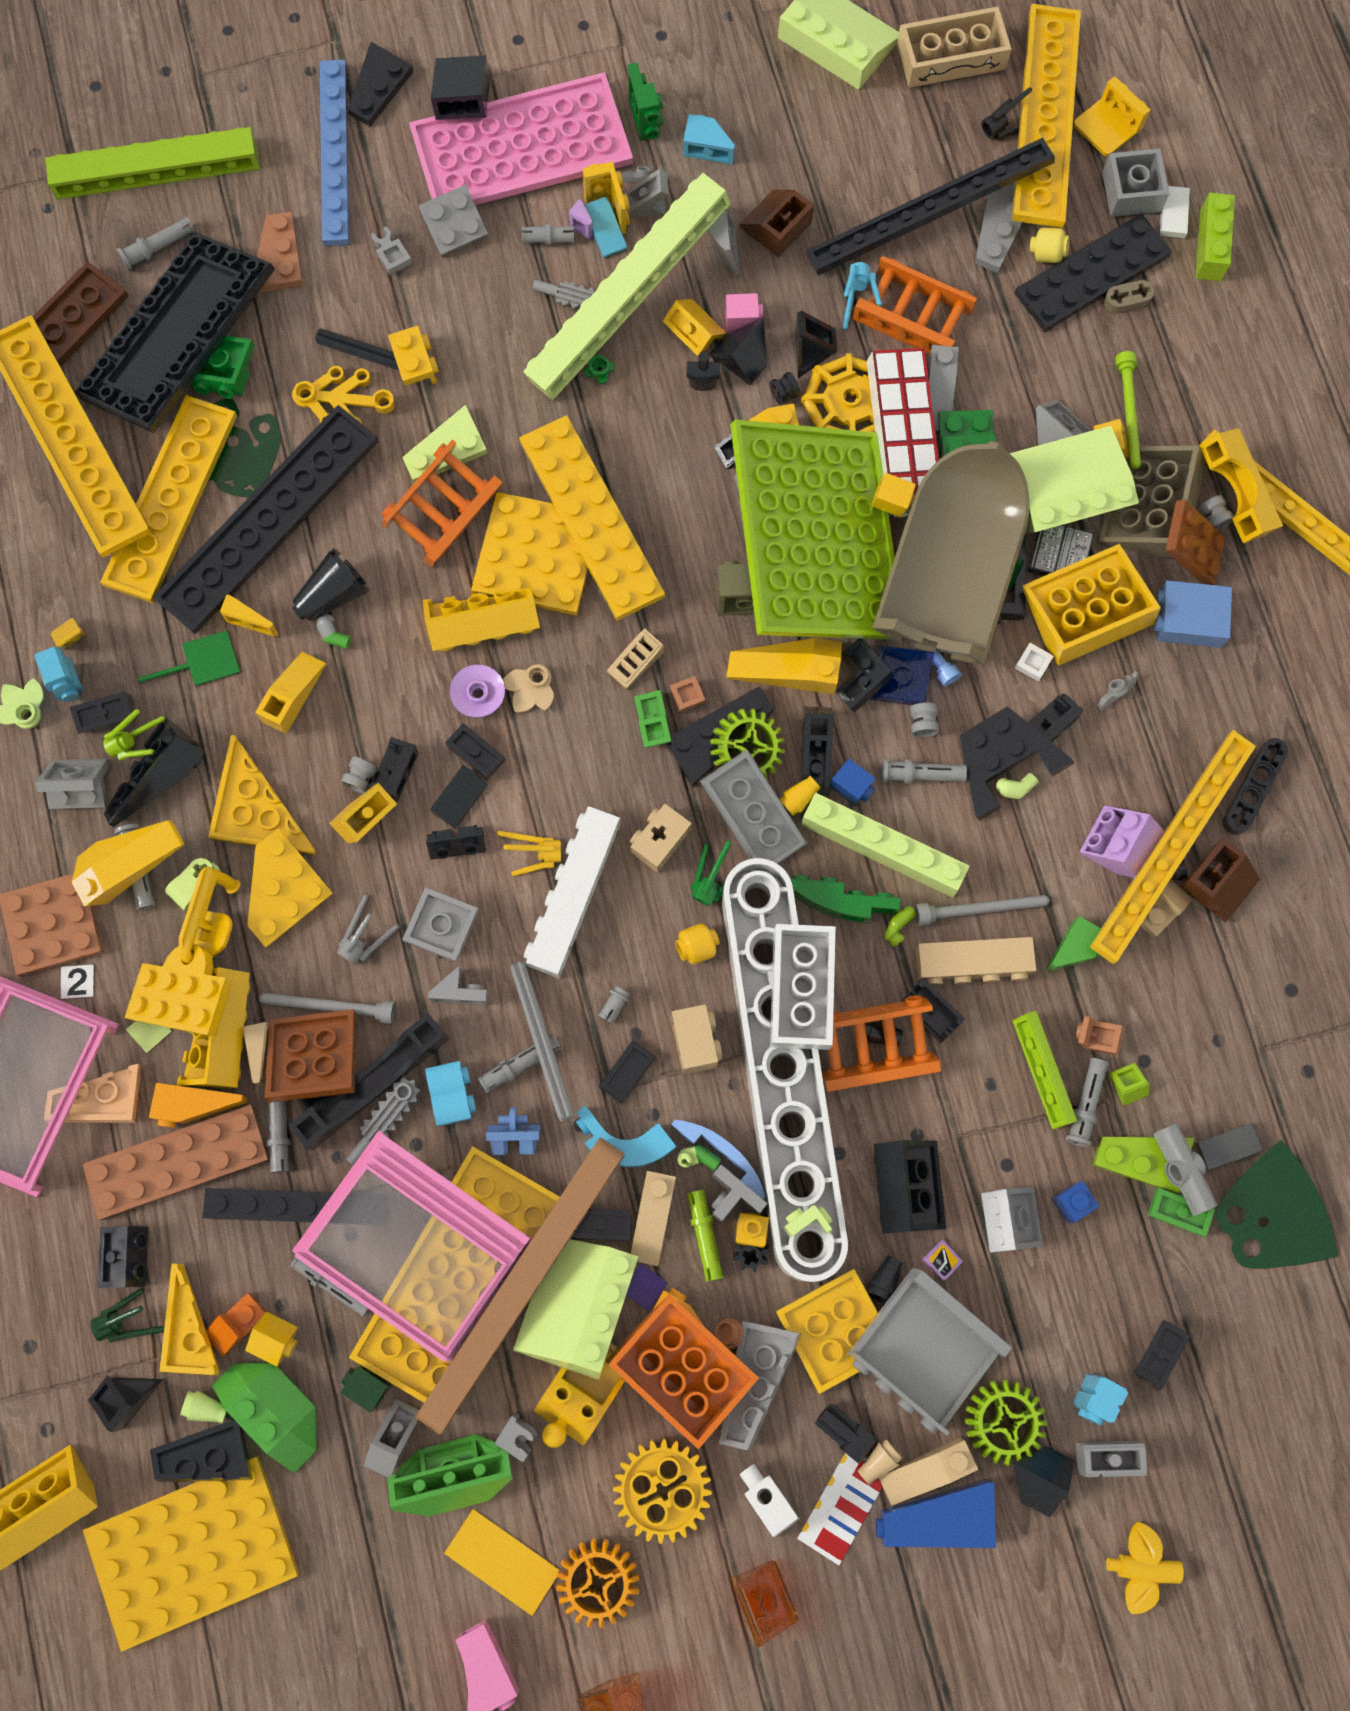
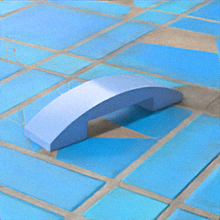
M674 1120L671 1127L694 1145L702 1137L745 1173L740 1181L762 1199L766 1197L763 1186L754 1169L731 1143L703 1126L687 1121Z

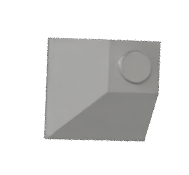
M1058 399L1040 404L1036 408L1038 445L1092 431Z

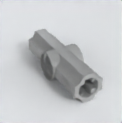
M1178 1123L1153 1133L1167 1161L1165 1164L1166 1176L1174 1186L1180 1188L1192 1215H1198L1218 1206L1204 1178L1206 1172L1205 1163L1201 1156L1191 1151Z

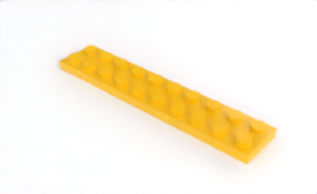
M1031 4L1029 10L1022 93L1029 87L1032 88V92L1021 102L1018 149L1044 138L1055 156V163L1015 182L1012 221L1063 228L1066 221L1081 11L1039 4Z
M32 315L0 330V371L98 553L104 558L150 534L151 531Z

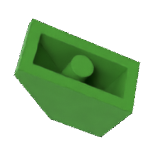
M1080 916L1075 918L1046 969L1055 971L1090 962L1096 956L1100 958L1101 955L1091 949L1090 945L1101 928Z

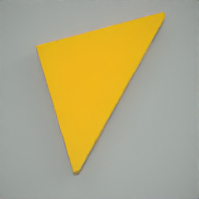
M231 735L208 837L212 840L256 846L279 828L299 853L316 856V850L235 735Z

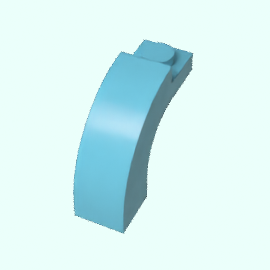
M586 1105L576 1112L580 1117L576 1121L578 1126L586 1136L589 1133L593 1135L592 1138L585 1142L590 1151L601 1137L625 1153V1156L618 1165L619 1167L638 1168L648 1166L660 1161L676 1149V1145L659 1123L636 1139L621 1140L609 1135Z

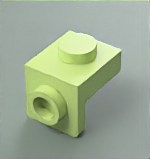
M812 1205L804 1212L799 1207L785 1219L788 1221V1224L783 1227L787 1234L792 1237L815 1220L823 1232L828 1234L832 1231L829 1224L833 1221L823 1207L817 1209L815 1205Z

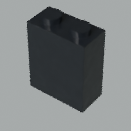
M486 55L436 58L431 92V102L436 120L486 117L490 86V73Z

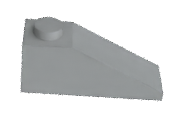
M932 345L928 357L927 371L934 427L937 434H939L938 413L940 411H952L959 347Z

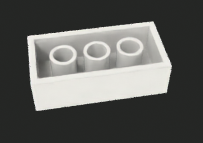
M776 924L773 943L770 1047L830 1050L832 1047L836 927Z

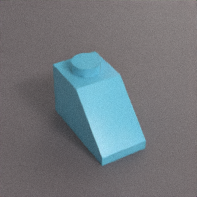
M689 114L683 139V156L733 165L735 145L717 121L704 115Z

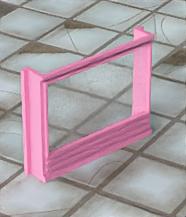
M0 976V1182L39 1197L44 1186L36 1182L106 1032L115 1035L120 1024Z
M378 1131L292 1251L296 1253V1258L444 1362L446 1360L450 1362L491 1303L532 1238L519 1231L393 1142L388 1136Z

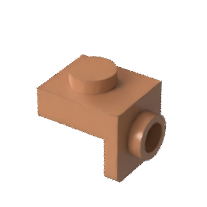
M1084 1016L1083 1023H1079L1077 1027L1076 1038L1085 1050L1119 1056L1125 1028L1122 1025L1095 1021L1090 1016Z

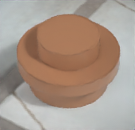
M726 1318L719 1322L714 1331V1336L728 1349H734L739 1346L744 1334L740 1322L732 1318Z

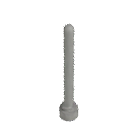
M1046 895L936 908H934V905H928V903L915 904V919L918 927L928 926L931 922H935L936 919L1043 907L1050 903V899Z
M262 993L259 996V1002L267 1005L330 1012L354 1009L357 1015L375 1016V1019L380 1020V1023L393 1024L396 1016L395 1001L383 1000L382 1003L377 1002L376 1005L272 993Z

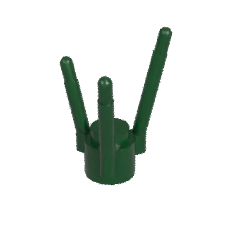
M138 1289L112 1307L101 1311L100 1316L91 1320V1330L97 1341L108 1339L112 1343L120 1339L164 1332L165 1326L119 1332L123 1328L122 1321L142 1312L143 1307H136L120 1315L115 1312L143 1294L144 1289Z

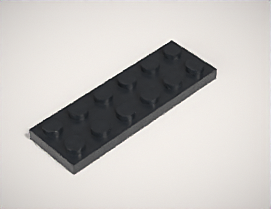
M1140 213L1016 288L1014 294L1045 333L1106 296L1111 287L1126 284L1170 257L1172 250L1145 216Z

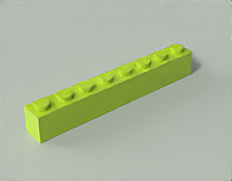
M239 127L233 130L212 131L206 134L186 135L179 138L160 139L146 143H134L119 147L111 146L105 149L84 150L78 153L45 157L48 185L56 200L260 169L257 144L251 127Z

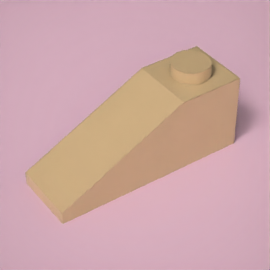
M650 1171L646 1173L631 1254L638 1256L637 1262L659 1266L676 1180L675 1176Z
M958 1437L901 1464L881 1476L879 1480L892 1506L952 1483L977 1471L978 1468L965 1440Z

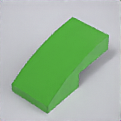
M658 690L634 696L644 748L672 742L662 691Z

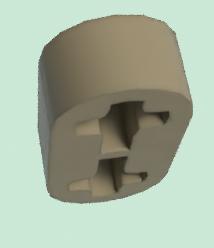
M1145 280L1111 287L1104 298V307L1107 311L1114 314L1148 306L1154 296V287Z

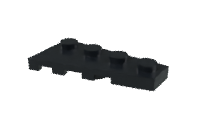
M760 686L671 735L672 742L666 743L691 787L696 785L700 778L715 767V760L720 759L719 755H711L710 751L718 749L717 745H712L710 740L719 739V736L713 733L715 728L724 730L719 723L721 719L729 722L728 714L733 712L738 717V710L744 709L746 714H748L750 709H755L756 718L761 712L766 713V718L773 713L774 708ZM746 724L737 726L731 732L729 740H739L742 731L746 728Z

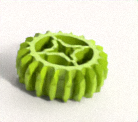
M744 709L738 710V717L733 712L729 713V722L725 719L719 721L724 730L720 728L713 730V733L719 736V739L710 740L712 745H717L718 749L710 751L711 755H719L720 759L714 761V765L725 764L731 760L728 749L734 750L737 754L747 750L738 744L748 742L752 747L758 748L749 751L753 759L757 753L766 754L763 762L758 767L767 779L766 771L770 774L776 772L772 763L776 765L782 763V760L776 757V755L785 753L783 748H778V744L784 743L785 739L776 737V734L781 732V728H771L775 722L773 718L764 722L766 718V713L761 712L756 718L755 709H750L748 714H746ZM746 724V728L742 731L739 740H729L731 732L737 726ZM755 727L763 733L767 744L761 743L758 740Z
M1001 1380L1000 1389L995 1381H991L989 1384L990 1393L985 1387L981 1386L979 1391L983 1396L982 1399L975 1395L971 1396V1400L977 1403L976 1408L966 1406V1411L974 1414L973 1418L964 1419L965 1424L974 1425L973 1429L966 1431L967 1436L978 1437L972 1442L973 1448L976 1449L984 1445L980 1455L986 1458L992 1452L991 1461L996 1464L999 1462L1001 1455L1005 1465H1010L1011 1455L1015 1462L1022 1459V1452L1025 1456L1032 1457L1033 1454L1029 1447L1032 1446L1039 1450L1041 1445L1035 1441L1036 1437H1046L1044 1432L1038 1431L1039 1426H1047L1046 1420L1038 1419L1039 1415L1045 1413V1409L1043 1407L1034 1408L1040 1401L1039 1397L1033 1396L1028 1399L1031 1389L1025 1387L1020 1392V1383L1016 1381L1013 1382L1010 1389L1008 1380ZM1010 1396L1016 1398L1024 1406L1025 1411L1011 1412L1002 1397ZM994 1401V1416L983 1424L984 1412L988 1405ZM1003 1415L1015 1418L1012 1419L1008 1429L997 1426L1000 1425V1420H1003L1001 1418ZM1028 1420L1027 1432L1023 1439L1017 1443V1440H1019L1017 1435L1020 1425L1027 1423ZM1001 1432L1009 1447L1002 1448L993 1445L985 1434Z

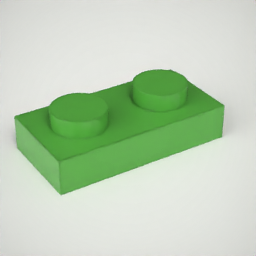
M1156 1188L1147 1216L1195 1235L1207 1237L1215 1209L1212 1208L1193 1216L1184 1197L1162 1188Z

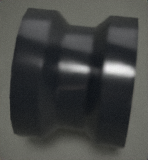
M791 372L783 374L779 380L773 379L769 382L771 393L779 405L785 404L788 398H796L801 394L798 382Z

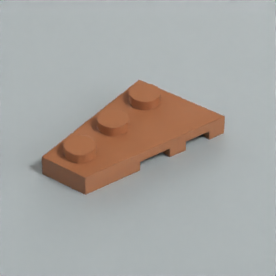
M292 212L266 215L257 258L271 263L275 270L259 292L303 286Z

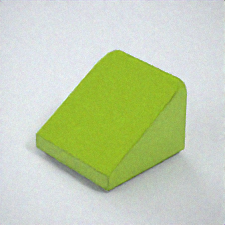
M1135 1062L1109 1073L1123 1105H1128L1149 1095V1082Z

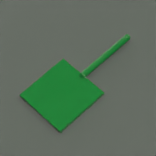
M228 631L183 643L182 646L188 663L139 677L138 682H145L188 668L190 669L195 686L240 673Z

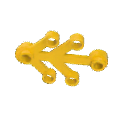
M332 366L329 368L328 373L313 383L308 381L297 383L292 392L294 402L302 408L309 407L320 423L328 414L319 402L330 403L333 408L339 405L361 424L360 418L354 416L345 405L371 407L382 414L391 412L395 407L392 393L385 389L376 391L373 396L348 394L358 386L366 387L370 384V374L364 368L356 370L352 377L343 382L345 380L343 369L340 366ZM334 373H341L339 377H332ZM362 375L367 376L364 380L358 379ZM331 383L340 384L330 392L322 391ZM304 394H311L307 398H302ZM383 402L389 403L386 406H380Z

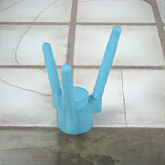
M864 262L850 265V274L844 296L848 297L843 330L848 329L855 291H863L871 284L876 304L878 306L882 305L876 284V273L871 272L870 266Z

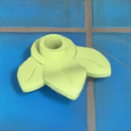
M31 679L24 689L4 684L1 690L3 705H0V723L4 725L16 724L23 729L35 727L40 722L42 716L39 707L44 700V692L41 685L35 679ZM31 712V717L24 720L25 714Z

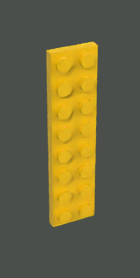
M188 395L185 396L136 503L151 533L113 553L100 581L104 587L154 603L155 599L153 597L160 590L237 418L235 411Z
M566 415L519 437L521 446L616 621L664 599V590L568 416Z

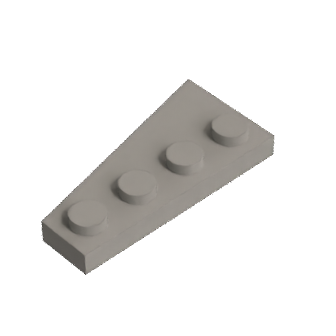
M1015 182L987 195L975 264L996 273L999 272L1023 223L1012 221Z
M742 1321L744 1334L742 1342L737 1346L736 1357L755 1373L759 1379L723 1420L719 1444L751 1450L802 1333Z

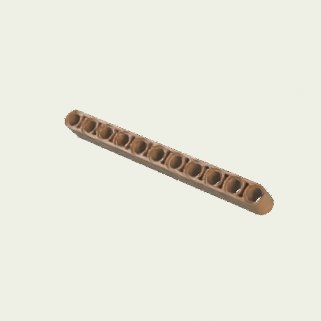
M600 1137L432 1390L416 1415V1419L441 1436L625 1156L624 1152Z

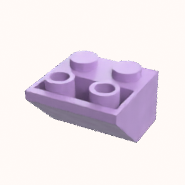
M1104 805L1079 852L1116 874L1135 878L1165 831L1150 814Z

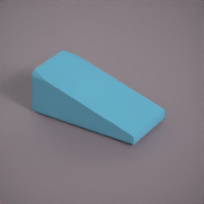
M603 197L585 204L584 206L592 220L593 236L603 258L627 250V245L608 198Z

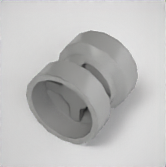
M1222 495L1215 496L1198 507L1199 513L1218 531L1233 522L1232 518L1234 516L1231 511L1226 509V502Z
M918 703L910 707V716L914 721L911 726L913 736L931 737L939 734V724L936 722V716L938 715L937 704Z
M353 756L349 763L350 773H345L340 782L347 788L363 794L369 788L366 780L374 777L378 769L370 762Z

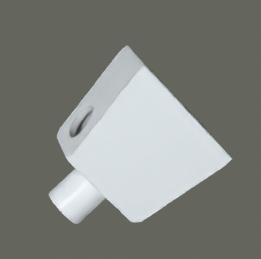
M755 1464L740 1474L749 1488V1491L745 1493L746 1498L773 1537L776 1538L800 1519L770 1475L764 1478ZM764 1490H768L772 1496V1500L768 1504H764L759 1497Z

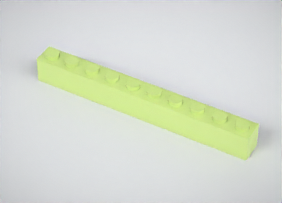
M704 173L698 179L693 180L687 191L672 203L670 210L654 223L651 231L635 244L632 252L617 264L614 272L599 284L598 289L590 298L581 304L576 314L566 320L557 335L547 341L539 355L529 361L527 368L523 372L530 382L553 401L730 206L731 203L726 190Z

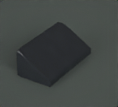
M462 765L430 810L436 817L456 829L488 784L469 768Z

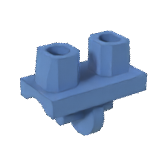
M510 1107L509 1115H499V1124L488 1125L486 1141H490L493 1155L508 1154V1141L518 1140L520 1154H535L537 1141L541 1134V1124H528V1115H517L516 1107Z

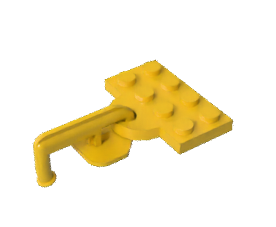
M204 867L200 871L179 935V946L167 956L163 967L142 963L127 1008L126 1019L216 1037L233 981L223 977L212 976L214 967L212 958L227 946L232 930V920L226 914L210 912L207 909L215 884L223 886L228 894H233L240 889L241 883L239 880H235L231 876L212 867Z

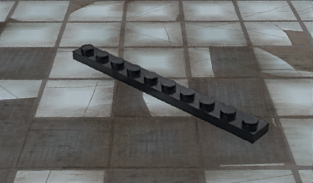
M1044 138L1038 139L806 250L807 257L819 276L1054 164L1055 156Z

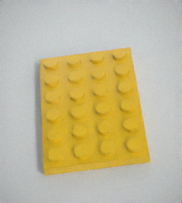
M260 1456L249 1460L253 1480L198 1481L83 1530L121 1652L300 1575Z

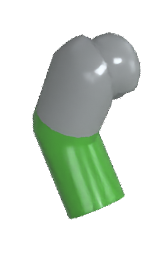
M322 615L317 620L316 627L323 641L348 649L351 643V636L336 631L333 622L334 618L331 615Z

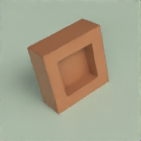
M696 676L670 685V691L680 713L705 704L706 700Z

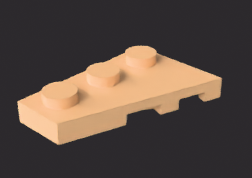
M139 1063L128 1066V1069L116 1073L112 1071L102 1074V1077L87 1082L83 1081L64 1123H135L142 1066ZM66 1086L48 1091L44 1121L47 1123L50 1122Z

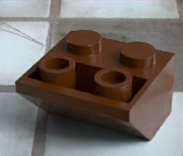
M772 190L740 223L739 227L779 257L812 223L814 204L796 190Z
M1223 837L1212 846L1180 887L1222 921L1227 922L1260 881V878L1247 855Z

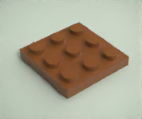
M354 1009L269 1020L265 1099L268 1103L355 1093L357 1014Z

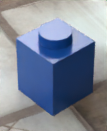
M848 758L831 780L830 788L854 806H857L861 800L866 802L873 794L875 789L872 786L876 778Z
M1083 1181L1073 1183L1051 1198L1067 1223L1077 1222L1099 1207V1204Z

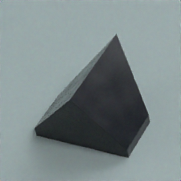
M802 310L797 312L795 327L798 379L837 352L836 329Z
M764 317L726 334L709 355L749 385H752L767 367Z
M107 1375L88 1401L108 1431L116 1432L123 1430L163 1379L113 1378Z
M1046 1446L1032 1453V1457L1026 1456L1014 1462L1013 1465L1021 1502L1050 1517L1069 1493L1075 1461Z

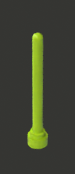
M1124 351L1116 355L1115 363L1116 369L1122 375L1130 466L1132 469H1138L1141 466L1133 381V373L1137 367V355L1132 351Z

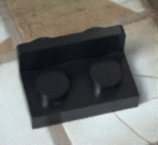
M147 1226L100 1227L98 1288L146 1286Z

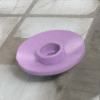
M471 665L463 668L455 675L450 685V698L454 707L463 715L471 718H482L493 714L501 706L505 697V686L501 676L494 669L485 665ZM476 691L483 692L481 698H475L473 695Z

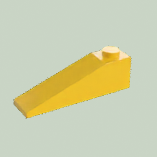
M811 638L730 651L726 679L834 695L838 683L842 642Z

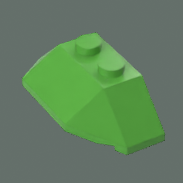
M234 1363L212 1385L224 1409L267 1455L291 1472L296 1473L317 1451L316 1406L279 1366L271 1363Z
M477 1434L418 1449L402 1464L395 1474L393 1473L387 1479L390 1508L392 1511L430 1517L487 1502L513 1479L509 1453L493 1441Z

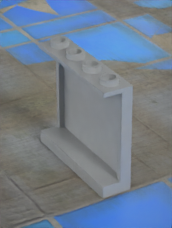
M913 1267L847 1354L855 1360L852 1365L865 1376L871 1373L878 1379L875 1385L888 1396L891 1392L900 1398L897 1403L911 1415L914 1411L923 1418L920 1423L933 1434L939 1431L947 1436L950 1433L945 1429L947 1423L998 1355L1006 1357L1012 1347L925 1272Z

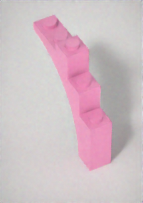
M485 1619L460 1633L456 1638L466 1673L468 1711H495V1708L498 1711H503L516 1702L514 1698L517 1697L520 1689L489 1622Z

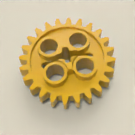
M663 1438L661 1447H657L654 1440L650 1439V1449L647 1450L640 1443L638 1444L639 1455L631 1451L628 1452L631 1460L630 1464L621 1461L620 1465L625 1470V1473L615 1474V1478L621 1481L622 1484L613 1486V1491L621 1493V1496L614 1500V1504H623L624 1506L618 1512V1516L628 1515L629 1518L625 1524L626 1528L633 1524L637 1525L635 1535L638 1536L643 1530L646 1531V1541L648 1542L653 1534H657L659 1544H662L664 1535H669L673 1543L675 1542V1533L678 1531L686 1538L685 1527L689 1526L696 1530L695 1517L701 1520L705 1519L700 1508L710 1507V1503L704 1500L703 1496L711 1495L712 1490L704 1488L703 1485L710 1482L711 1479L710 1476H701V1473L707 1467L705 1464L696 1466L695 1463L698 1461L699 1454L697 1453L689 1457L690 1447L688 1445L682 1451L678 1450V1440L674 1441L672 1447H667L666 1438ZM670 1460L675 1462L678 1468L676 1474L666 1477L661 1473L660 1466L664 1461ZM683 1475L687 1477L686 1481L669 1488L667 1497L663 1498L661 1494H658L645 1504H638L640 1499L657 1491L658 1483L667 1486ZM637 1476L648 1477L651 1483L648 1490L640 1492L634 1488L633 1481ZM680 1489H687L692 1495L690 1502L686 1505H680L674 1499L675 1493ZM653 1504H659L665 1510L664 1516L659 1520H653L648 1516L647 1510Z

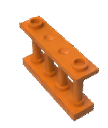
M882 256L877 272L878 275L882 276L877 285L880 299L882 300L891 281L905 286V289L893 311L878 306L874 294H872L870 300L859 298L855 306L853 320L914 348H925V353L930 354L932 345L953 347L955 340L951 339L950 335L962 312L971 316L977 298L967 291L958 290L902 265L896 259ZM915 291L929 297L917 322L902 317ZM938 302L953 308L939 333L926 328Z
M453 439L447 446L444 443L439 446L433 454L436 459L397 504L394 505L391 502L382 513L384 518L381 526L386 529L394 521L425 548L424 551L427 554L424 562L431 568L491 500L503 483L495 475L490 481L482 480L452 454L456 446V442ZM443 462H446L476 488L475 492L478 495L473 501L469 498L467 500L464 499L435 474ZM427 481L459 508L458 511L461 515L455 521L452 518L450 520L417 493ZM409 501L442 528L441 531L444 534L438 541L435 538L433 540L400 513Z
M915 995L909 996L905 1001L841 1013L833 1011V1045L828 1050L830 1068H828V1071L822 1072L823 1085L826 1091L830 1092L941 1072L940 1060L934 1052L927 1051L922 1013L933 1011L932 1004L928 999ZM910 1015L915 1052L913 1056L901 1057L898 1054L893 1018ZM882 1020L887 1057L885 1061L873 1062L870 1061L865 1023ZM853 1025L859 1062L856 1066L845 1068L841 1063L836 1028Z

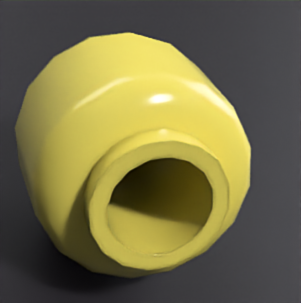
M1040 228L1036 237H1031L1030 253H1035L1037 262L1059 263L1063 257L1068 255L1070 237L1061 228Z

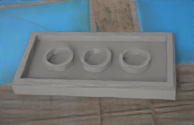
M744 750L700 780V783L749 859L763 858L779 864L807 844L748 750Z

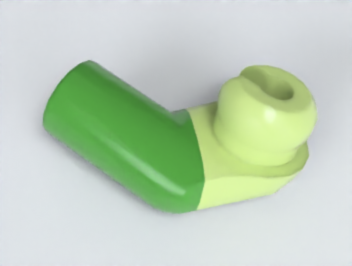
M699 1144L682 1149L677 1158L678 1164L683 1168L703 1163L713 1171L722 1160L706 1147Z

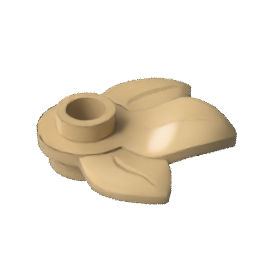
M536 664L530 666L527 670L515 669L503 679L505 689L514 692L513 708L516 713L527 712L535 705L544 711L551 706L554 692L550 687L552 677L547 667ZM540 675L543 677V680L537 683L533 681V678Z

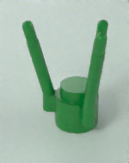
M728 840L725 843L709 877H703L701 881L709 845L704 844L695 880L690 888L693 891L691 897L707 906H711L713 901L719 902L724 891L725 882L717 890L718 884L714 882V879L732 844L731 841Z

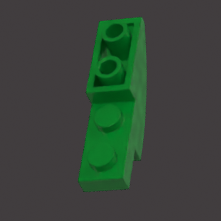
M795 875L791 879L794 897L821 913L838 919L868 924L871 919V913L896 915L900 910L901 898H893L891 893H877L876 896H866L863 891L853 890L848 891V894H844V883L838 882V879L823 877L821 881L809 880L810 877Z

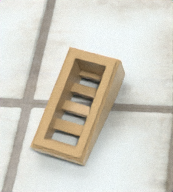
M643 629L607 669V673L627 690L664 653V645L649 631ZM644 643L652 649L651 652L643 646ZM636 651H639L645 657L643 661L635 654ZM627 660H632L638 667L634 669ZM621 666L631 674L628 678L618 670Z
M267 1022L243 1028L252 1082L258 1086H265L269 1031V1024Z

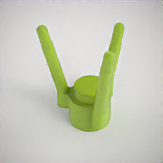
M138 709L134 710L117 727L104 735L103 745L106 752L111 757H118L120 761L131 757L154 754L153 749L130 751L134 746L133 738L165 721V717L161 716L130 733L123 732L122 730L139 715L140 711Z

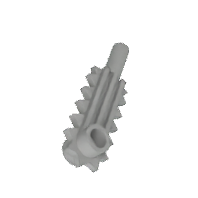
M536 279L533 283V290L556 297V304H562L563 308L571 305L573 310L580 308L581 304L595 293L593 287L586 290L583 284L576 287L574 282L568 283L566 280L564 283L561 282L560 286Z
M403 1076L400 1082L393 1083L394 1092H385L387 1101H378L380 1110H371L372 1120H364V1126L360 1127L361 1134L364 1137L346 1158L352 1165L356 1163L378 1131L388 1136V1130H396L395 1121H403L402 1112H411L409 1103L418 1102L416 1095L421 1091L416 1087V1080L408 1081Z

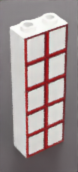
M925 348L872 351L867 360V369L883 475L888 473L916 484L913 494H916L926 473L939 460ZM907 509L902 517L908 516L910 510Z

